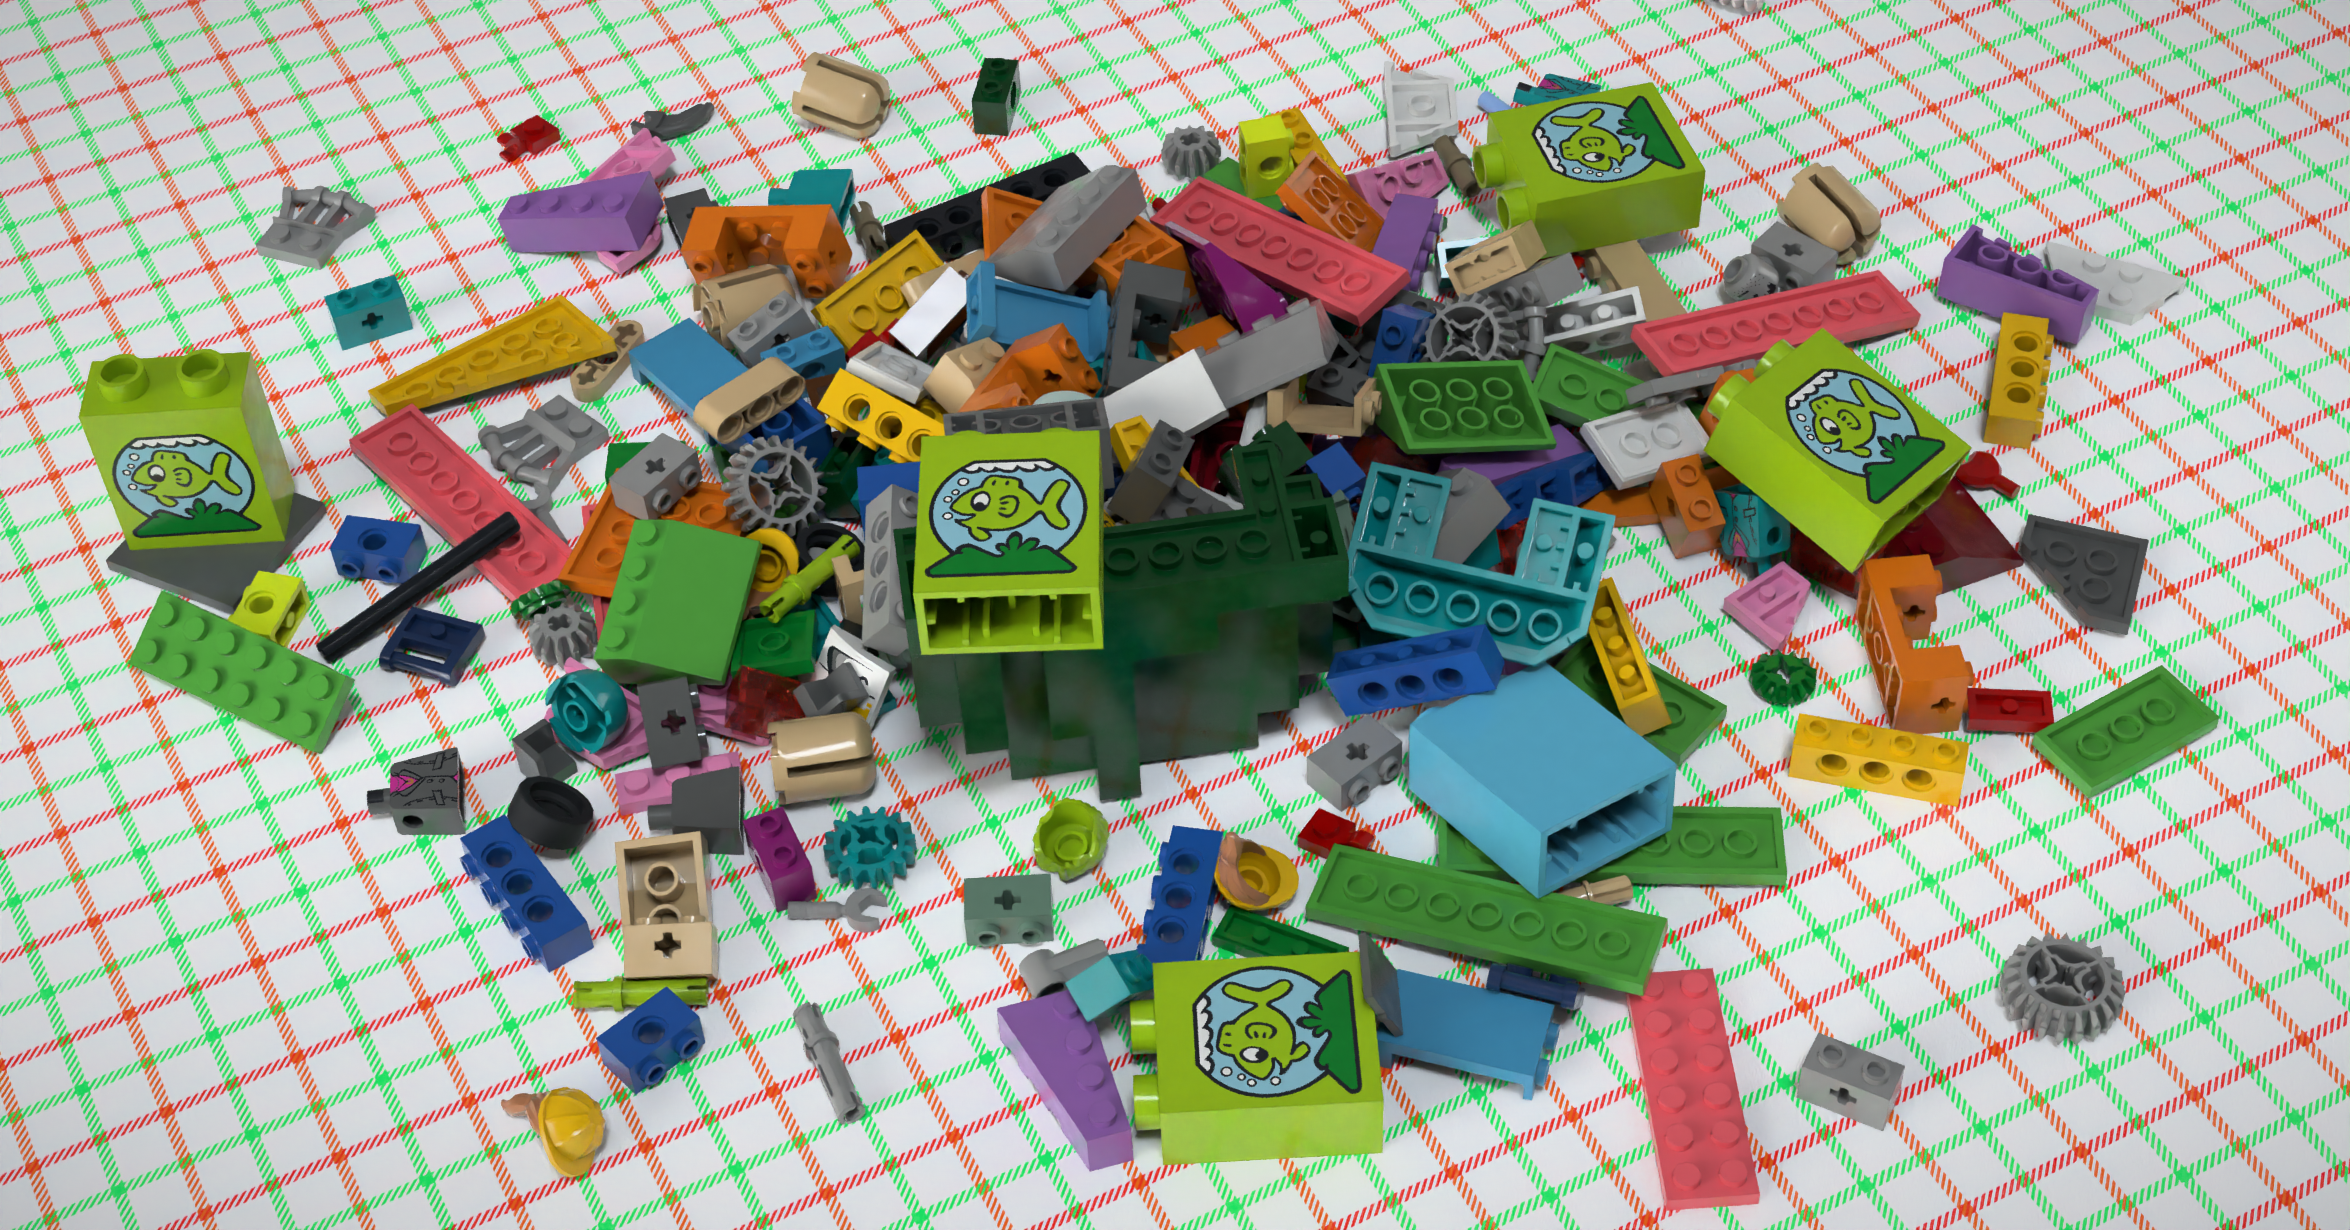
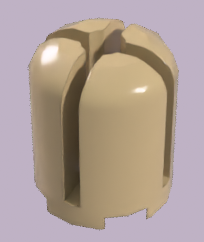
M812 52L807 57L801 67L802 71L807 72L802 82L800 92L793 90L792 113L799 115L804 120L856 139L867 138L876 132L879 124L883 123L888 113L890 103L888 80L879 72L825 53Z
M1814 163L1805 167L1792 177L1791 180L1795 185L1788 192L1784 202L1778 198L1777 212L1779 217L1790 228L1838 251L1837 265L1844 266L1855 261L1857 258L1856 254L1859 257L1863 256L1880 235L1882 225L1878 209L1833 165L1822 167L1819 163Z
M762 264L703 280L700 282L701 284L693 286L692 292L694 312L701 310L707 333L727 351L735 348L726 335L742 321L767 304L772 298L785 290L796 300L795 291L789 279L776 265Z
M850 711L768 722V733L776 732L777 734L771 736L773 747H771L770 756L775 792L784 791V793H779L778 805L862 794L871 788L876 777V763L871 728L862 715Z

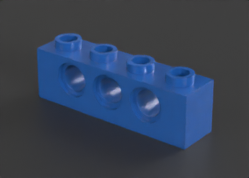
M1486 624L1337 652L1334 655L1325 680L1345 716L1348 717L1359 714H1372L1377 711L1397 707L1406 708L1414 704L1435 700L1444 701L1452 697L1497 689L1505 661Z
M505 814L460 838L465 855L459 859L464 871L471 880L476 877L480 880L481 884L479 886L486 901L491 907L496 904L502 910L500 911V916L506 928L511 934L518 931L522 937L520 939L522 947L532 962L539 959L548 973L594 948L586 919L520 833L512 827Z
M1173 825L1169 842H1162L1159 854V867H1163L1162 874L1154 875L1151 888V900L1155 901L1153 909H1146L1143 922V935H1147L1145 944L1139 943L1137 946L1138 953L1144 954L1151 963L1197 961L1203 959L1218 890L1214 873L1217 859L1220 856L1221 842L1224 839L1223 831Z

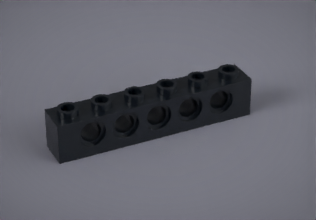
M1071 152L987 186L1044 202L1058 187L1091 171L1074 152ZM986 186L884 225L885 241L889 250L915 230L921 234L943 263L984 247L981 195Z

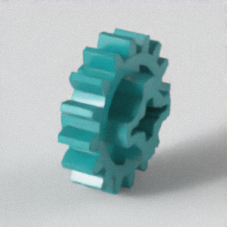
M863 806L861 815L856 816L851 810L847 811L848 820L843 822L835 819L833 821L834 831L825 833L826 845H823L825 862L828 863L829 873L831 875L838 873L839 883L842 885L852 879L854 889L859 890L863 883H870L871 888L877 889L878 881L882 880L891 886L894 884L893 875L895 873L905 877L907 875L906 864L915 863L914 851L917 850L915 834H912L911 823L909 821L902 822L901 813L898 811L891 816H887L886 808L883 806L878 809L877 813H870L869 807ZM894 840L898 843L896 849L893 848L892 844ZM845 846L847 847V855L843 854Z

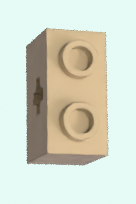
M681 916L679 923L662 924V918L643 917L636 919V925H624V978L626 980L702 979L707 977L708 981H718V929L712 921L706 922L705 916ZM670 940H674L681 949L673 950L672 957L669 958L661 951V948H668Z

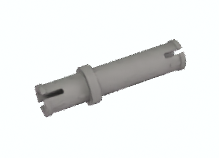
M810 1002L804 1003L797 1007L792 1014L803 1037L804 1053L816 1066L821 1082L834 1107L838 1122L844 1124L845 1121L847 1124L854 1123L861 1119L866 1111L855 1090L844 1061L839 1054V1040L836 1034L827 1027L820 1006L815 1002L812 1005Z

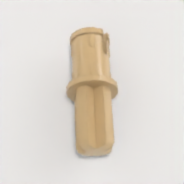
M1623 875L1591 884L1584 880L1581 882V886L1554 893L1613 905L1631 900L1633 898V887L1630 879Z

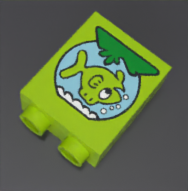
M1653 82L1488 113L1486 144L1475 146L1472 152L1473 169L1477 183L1481 189L1495 188L1497 192V216L1503 232L1532 219L1547 252L1542 258L1699 227L1706 170Z
M1821 328L1797 348L1793 347L1785 339L1775 343L1754 369L1753 376L1756 379L1752 383L1737 373L1718 390L1711 400L1707 411L1716 417L1719 422L1703 450L1853 573L1863 565L1864 560L1870 559L1940 498L1972 447L1824 328Z
M198 349L184 356L139 358L132 354H118L104 361L91 362L78 417L130 550L286 540L295 484L251 351L219 353L212 349Z
M1055 427L1034 433L984 434L978 431L967 430L947 436H921L913 585L921 655L1104 649V489L1099 430L1072 431L1066 428Z
M1360 951L1152 963L1154 999L1130 1000L1132 1054L1157 1053L1158 1074L1133 1075V1095L1136 1130L1161 1129L1163 1166L1383 1153L1384 1099L1375 1012L1364 999Z

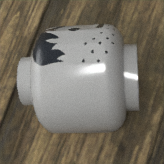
M1755 254L1735 257L1724 270V289L1729 296L1737 301L1778 293V271Z

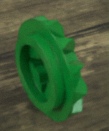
M553 580L547 584L543 583L539 587L520 595L518 599L513 601L510 606L514 619L523 618V620L528 621L534 619V614H546L547 605L555 609L560 607L563 601L564 603L567 601V596L572 592L570 591L571 588L558 580Z
M1776 649L1772 655L1762 653L1758 662L1752 664L1750 681L1754 690L1766 700L1779 704H1793L1807 699L1814 692L1817 683V669L1810 666L1809 658H1797L1794 650L1789 655H1785ZM1779 670H1785L1787 675H1791L1789 684L1786 683V679H1783L1781 674H1777Z

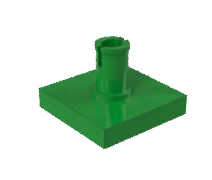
M815 609L785 614L777 623L767 620L768 617L742 621L731 662L730 672L734 684L772 679L773 687L777 692H789L799 684L797 675L815 672L819 625Z

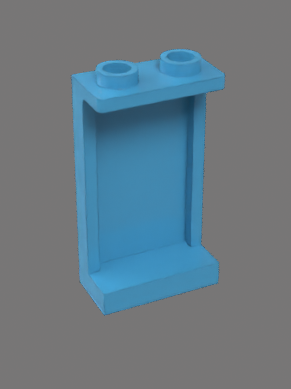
M980 261L967 279V344L990 337L992 341L998 343L1006 352L1015 340L1063 322L1070 335L1077 341L1078 348L1088 364L1104 358L1111 310L1110 306L1107 305L1106 291L1098 289L1091 299H1085L996 279L995 264Z
M690 317L628 351L634 379L641 386L652 381L692 418L695 407L702 397L749 370ZM704 430L706 443L709 444L711 447L718 444V442Z
M1397 969L1403 1035L1394 1037L1383 1022L1379 1023L1377 1040L1380 1067L1392 1069L1395 1056H1404L1521 1084L1524 1086L1523 1099L1533 1100L1536 1086L1544 1087L1550 1067V1060L1544 1059L1547 1049L1555 1051L1559 1038L1560 1024L1553 1023L1554 1004Z

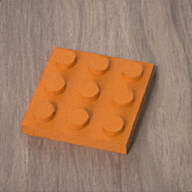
M1313 149L1275 192L1280 197L1282 205L1288 211L1297 213L1307 225L1370 253L1373 250L1385 219Z

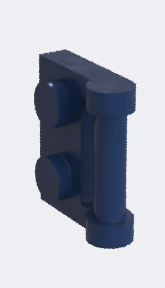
M412 606L383 647L379 656V665L381 668L392 671L400 668L437 678L441 684L455 687L461 679L462 669L485 637L483 625ZM406 648L447 659L443 664L403 652Z
M1507 962V966L1496 963L1491 964L1486 983V989L1510 992L1558 1004L1562 1008L1576 1010L1583 1005L1586 989L1581 988V985L1576 983L1577 979L1550 973L1548 980L1532 976L1533 968Z

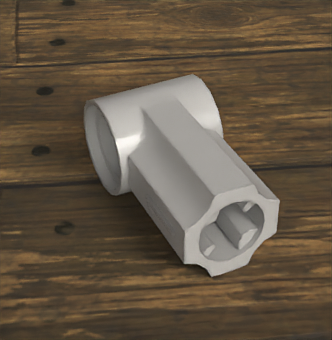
M1099 938L1056 954L1049 949H1040L1028 954L1021 961L1019 972L1034 999L1068 990L1065 985L1067 981L1109 955V952L1103 940H1099Z

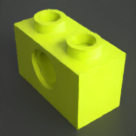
M1280 115L1238 122L1239 174L1247 198L1256 199L1277 195L1275 192L1294 170L1292 157L1289 156V150L1294 149V137L1291 128H1285Z
M258 571L251 585L245 588L242 600L234 614H231L227 620L288 647L311 606L303 578Z

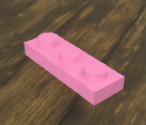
M738 751L703 757L702 760L652 769V767L614 774L621 816L647 811L648 805L671 804L672 783L679 778L740 766L743 781Z

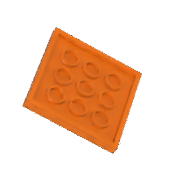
M610 481L557 578L562 584L568 585L571 588L570 591L612 598L634 521L641 520L615 505ZM699 481L693 489L689 490L675 502L667 512L656 519L675 520L740 537H746L749 531H741L744 522L742 518L736 521L730 520L732 513L736 512L734 506H723L724 500L731 497L730 493L720 490L722 484ZM750 493L753 501L757 505V500L752 493Z

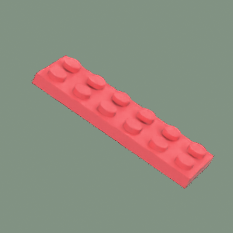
M1713 968L1652 972L1644 996L1625 992L1665 1210L1759 1204L1760 1191Z

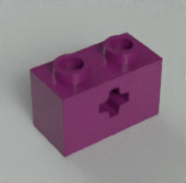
M783 806L742 820L749 854L777 913L787 910L789 901L808 902L817 899L812 866Z

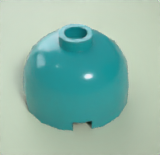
M594 669L577 670L561 676L548 687L545 705L552 704L554 717L550 718L549 722L559 739L571 750L580 753L585 748L590 751L589 754L596 753L607 747L622 734L628 719V704L623 690L608 674Z

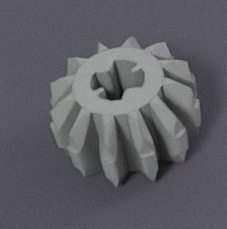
M1189 124L1185 129L1175 127L1174 133L1165 135L1164 143H1162L1161 159L1163 160V165L1167 168L1168 174H1177L1179 180L1185 177L1191 178L1192 181L1198 176L1204 178L1206 172L1219 164V157H1221L1219 140L1215 137L1214 131H1205L1203 125L1198 128H1192Z
M563 601L561 606L555 609L547 605L546 614H534V624L528 626V636L532 652L537 660H542L546 664L547 668L558 663L562 670H564V664L569 657L580 662L581 657H592L593 647L598 645L594 618L590 612H584L580 604L569 608Z

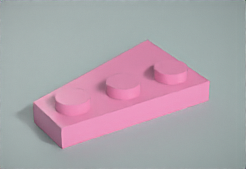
M1437 151L1424 152L1345 175L1349 185L1384 219H1386L1396 193L1431 198L1450 183Z

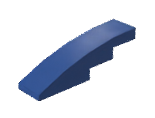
M1592 450L1557 460L1509 479L1495 487L1512 509L1496 526V529L1506 530L1521 520L1529 518L1533 498L1575 507L1613 484L1612 479Z

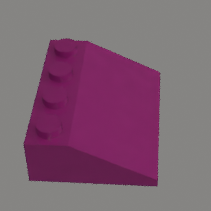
M1172 221L1164 224L1169 236L1184 247L1197 295L1209 319L1221 314L1241 335L1252 330L1251 324L1266 315L1272 314L1274 319L1288 313L1286 307L1289 305L1281 292L1276 293L1270 286L1254 276L1213 243Z

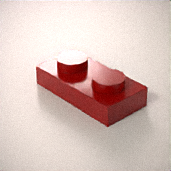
M1967 688L1968 710L1965 713L1967 730L2036 733L2054 723L2051 691Z

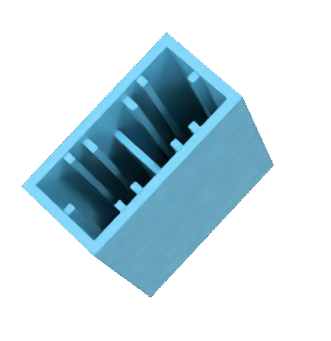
M1546 662L1536 667L1528 666L1510 676L1501 675L1497 689L1470 694L1445 707H1431L1421 713L1414 722L1410 723L1408 736L1409 789L1537 899L1672 829L1677 764Z

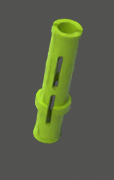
M842 535L838 541L798 574H790L782 582V587L760 603L759 607L762 614L766 616L772 610L774 613L767 620L777 623L797 604L804 605L810 600L811 593L834 575L831 558L847 554L849 561H851L860 554L857 542H853L847 548L846 544L852 540V537Z
M615 976L613 981H574L573 989L576 992H573V1004L575 1009L613 1007L615 1012H621L625 1010V1007H639L667 986L686 1005L708 1006L709 982L707 977L702 979L625 980L624 976Z

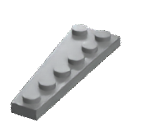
M1749 359L1725 367L1720 365L1652 379L1626 389L1629 405L1645 402L1647 408H1652L1669 403V397H1674L1675 403L1697 398V392H1702L1703 397L1706 398L1710 396L1720 374L1730 370L1755 369L1761 359L1756 361L1755 359Z

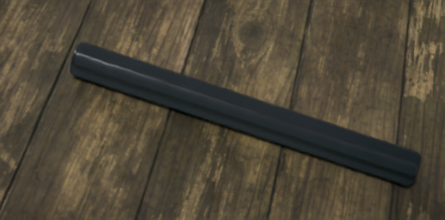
M509 511L498 516L316 644L319 654L328 663L333 662L516 534L521 528L518 520Z

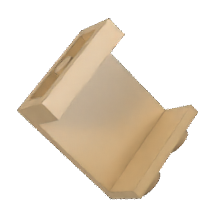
M1299 377L1268 390L1267 425L1271 424L1273 427H1276L1287 420L1295 432L1361 437L1368 426L1373 425L1375 415H1380L1382 391H1376L1377 378H1368L1354 397V407L1299 403Z

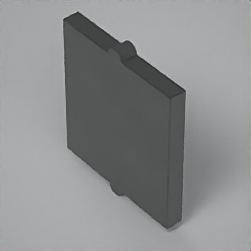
M1367 932L1358 934L1364 999L1378 1015L1379 1021L1386 1025L1394 1037L1403 1035L1397 970L1383 954L1382 948L1375 944Z

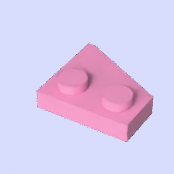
M1782 561L1725 597L1723 609L1774 651L1778 649L1781 652L1809 597L1811 583Z

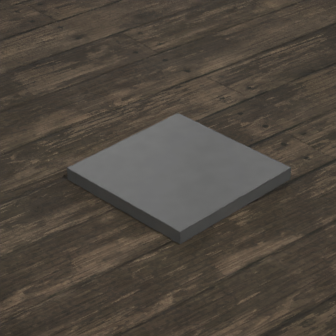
M294 492L285 541L130 550L125 539L106 559L109 570L229 614H234L242 600L245 588L251 585L258 571L274 573L322 519L327 510L324 502Z

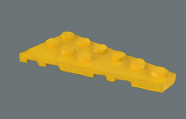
M559 295L368 390L371 402L386 417H389L411 403L418 409L618 350L612 336L563 295Z

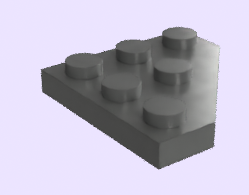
M2028 514L2021 541L2020 554L2087 627L2128 635L2149 540Z

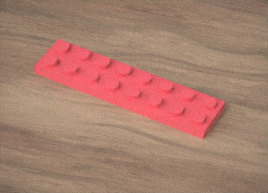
M1198 176L1149 219L1151 224L1168 234V231L1164 224L1169 221L1178 224L1213 243L1261 281L1299 299L1308 298L1309 303L1320 298L1325 311L1359 327L1365 324L1411 281L1408 269L1201 176Z
M1880 270L1636 324L1633 325L1630 338L1664 377L1720 365L1725 367L1749 359H1755L1756 361L1762 359L1766 352L1781 339H1785L1793 347L1797 348L1821 328H1824L1837 340H1843L1844 343L1908 329L1918 325L1921 314Z
M413 403L349 439L351 450L454 547L504 512L509 511L518 520L521 527L520 530L473 563L512 602L518 599L520 595L539 587L543 583L547 584L553 580H558L557 578L572 549Z

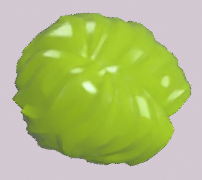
M1066 797L1056 801L1051 810L1040 818L1039 825L1032 838L1034 843L1033 851L1039 867L1049 872H1058L1061 880L1068 881L1098 865L1104 856L1103 853L1110 836L1108 822L1103 818L1102 812L1097 810L1095 806H1091L1082 800H1075L1074 798Z

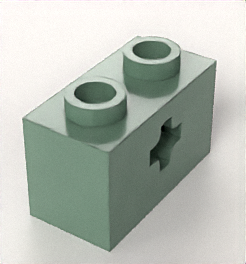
M1051 874L964 878V923L967 945L990 947L996 944H1036L1054 941Z

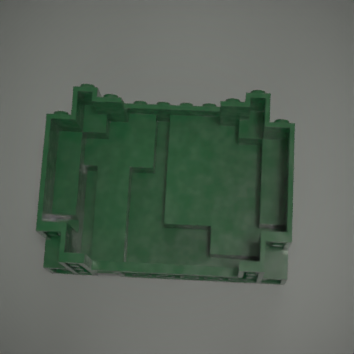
M1275 442L1232 447V461L1244 509L1104 527V649L921 655L913 596L917 526L893 529L920 728L962 723L966 755L1007 749L1012 780L1095 769L1100 801L1142 795L1141 762L1259 746L1258 714L1299 708V676L1328 672L1333 661V601L1349 596V558L1333 497H1323L1317 473L1283 477Z

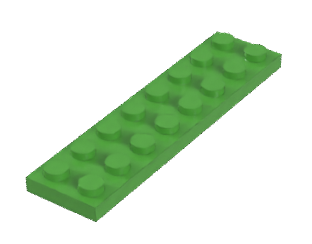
M1673 806L1672 829L1570 883H1581L1584 880H1587L1588 883H1595L1625 875L1630 879L1631 883L1786 886L1787 866L1781 807ZM1438 814V867L1505 882H1517Z
M1334 843L1305 906L1306 917L1309 919L1506 965L1509 962L1533 968V971L1549 975L1553 973L1577 979L1579 982L1644 996L1668 930V918L1554 892H1550L1537 899L1522 885Z

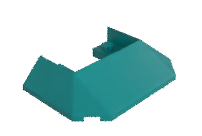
M1371 461L1347 552L1349 558V594L1371 629L1414 638L1486 624L1504 660L1533 667L1540 665L1587 637L1616 519L1615 515L1533 498L1514 576L1434 558L1453 485L1452 479Z

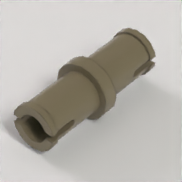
M1443 135L1436 139L1433 144V150L1437 151L1439 158L1443 162L1448 178L1454 179L1464 197L1472 198L1478 195L1482 189L1477 183L1469 157L1461 153L1452 136Z
M859 201L860 212L855 204L850 208V216L855 223L854 232L857 240L863 243L867 257L875 261L879 258L877 250H880L881 255L889 250L883 237L884 229L882 223L875 218L872 206L866 201Z

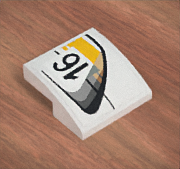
M833 625L830 628L810 682L825 679L842 663L850 662L869 694L852 712L862 715L872 731L897 668L867 652L868 646L862 645L861 639Z

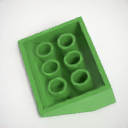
M1523 360L1377 364L1373 375V378H1377L1376 391H1382L1380 415H1375L1374 418L1376 425L1407 455L1549 450L1556 448V440Z
M635 520L594 660L606 674L621 684H642L686 675L688 684L724 685L761 553L762 544L760 541L675 520Z

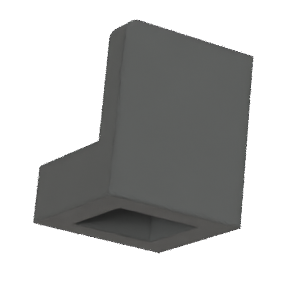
M850 662L842 663L825 679L802 683L793 691L806 717L850 712L869 696Z
M546 719L540 720L511 739L520 772L527 778L542 776L563 782L578 772L575 760L556 744L551 724Z

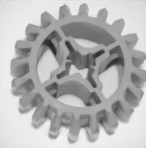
M1460 292L1457 303L1451 298L1446 297L1445 304L1447 307L1443 310L1440 307L1433 306L1436 316L1430 320L1429 328L1425 332L1426 342L1419 345L1420 349H1417L1424 356L1419 361L1420 363L1508 360L1509 357L1519 355V350L1513 344L1520 341V336L1514 331L1517 327L1516 321L1509 317V311L1504 305L1498 306V302L1493 297L1489 296L1485 299L1480 293L1475 292L1470 299L1467 294ZM1474 319V320H1473L1471 323H1469V324L1461 325V323H1463V322H1465V321ZM1449 335V336H1450L1449 342H1448V344L1443 348L1444 342H1445L1447 336ZM1464 336L1468 341L1470 340L1476 352H1473L1469 347H1465V343L1460 337ZM1493 339V344L1491 346L1490 351L1487 354V346Z
M773 435L768 438L767 442L763 437H758L753 440V445L750 443L742 445L739 450L740 454L735 453L729 458V462L733 467L724 469L722 475L730 481L722 484L720 490L731 495L723 503V506H734L736 510L730 516V520L736 521L739 518L744 520L741 531L748 532L753 527L754 531L760 528H775L785 532L793 539L796 533L799 534L804 527L809 528L808 524H814L818 521L819 516L816 511L822 510L826 504L818 496L825 494L828 488L818 485L817 481L822 479L825 473L821 471L815 472L812 467L816 465L818 458L813 457L807 460L804 457L807 447L801 446L794 450L793 439L788 438L781 444L779 436ZM757 461H775L774 466L767 473L760 472L756 474L751 472L752 467ZM791 473L794 476L797 484H795L792 480ZM771 482H772L773 484H775V486H776L775 489H774V488H771V489H770V483H771ZM773 489H778L779 494L777 496L773 494ZM750 493H752L757 500V505L753 501ZM781 504L797 506L790 518H776L774 513L780 509Z
M2048 931L2042 941L2031 936L2029 941L2026 942V946L2018 944L2012 956H2009L2005 961L2004 973H2002L2000 980V991L2003 992V1006L2010 1008V1020H2022L2023 1032L2031 1029L2037 1030L2039 1041L2046 1035L2055 1038L2057 1045L2064 1038H2069L2077 1046L2082 1041L2083 1036L2094 1042L2100 1032H2108L2113 1025V1021H2116L2121 1014L2122 1003L2125 997V986L2122 985V971L2115 969L2114 957H2102L2101 945L2090 948L2087 946L2085 937L2078 942L2072 941L2067 932L2061 939H2055ZM2036 975L2039 979V984L2032 987L2029 978ZM2090 990L2094 992L2096 997L2091 1002L2085 997L2086 993Z

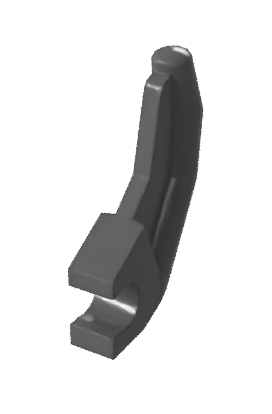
M711 102L699 103L679 114L666 115L663 111L647 110L643 113L645 123H639L636 120L630 123L632 134L636 135L641 129L647 128L652 137L657 136L662 141L691 133L709 120L715 107Z

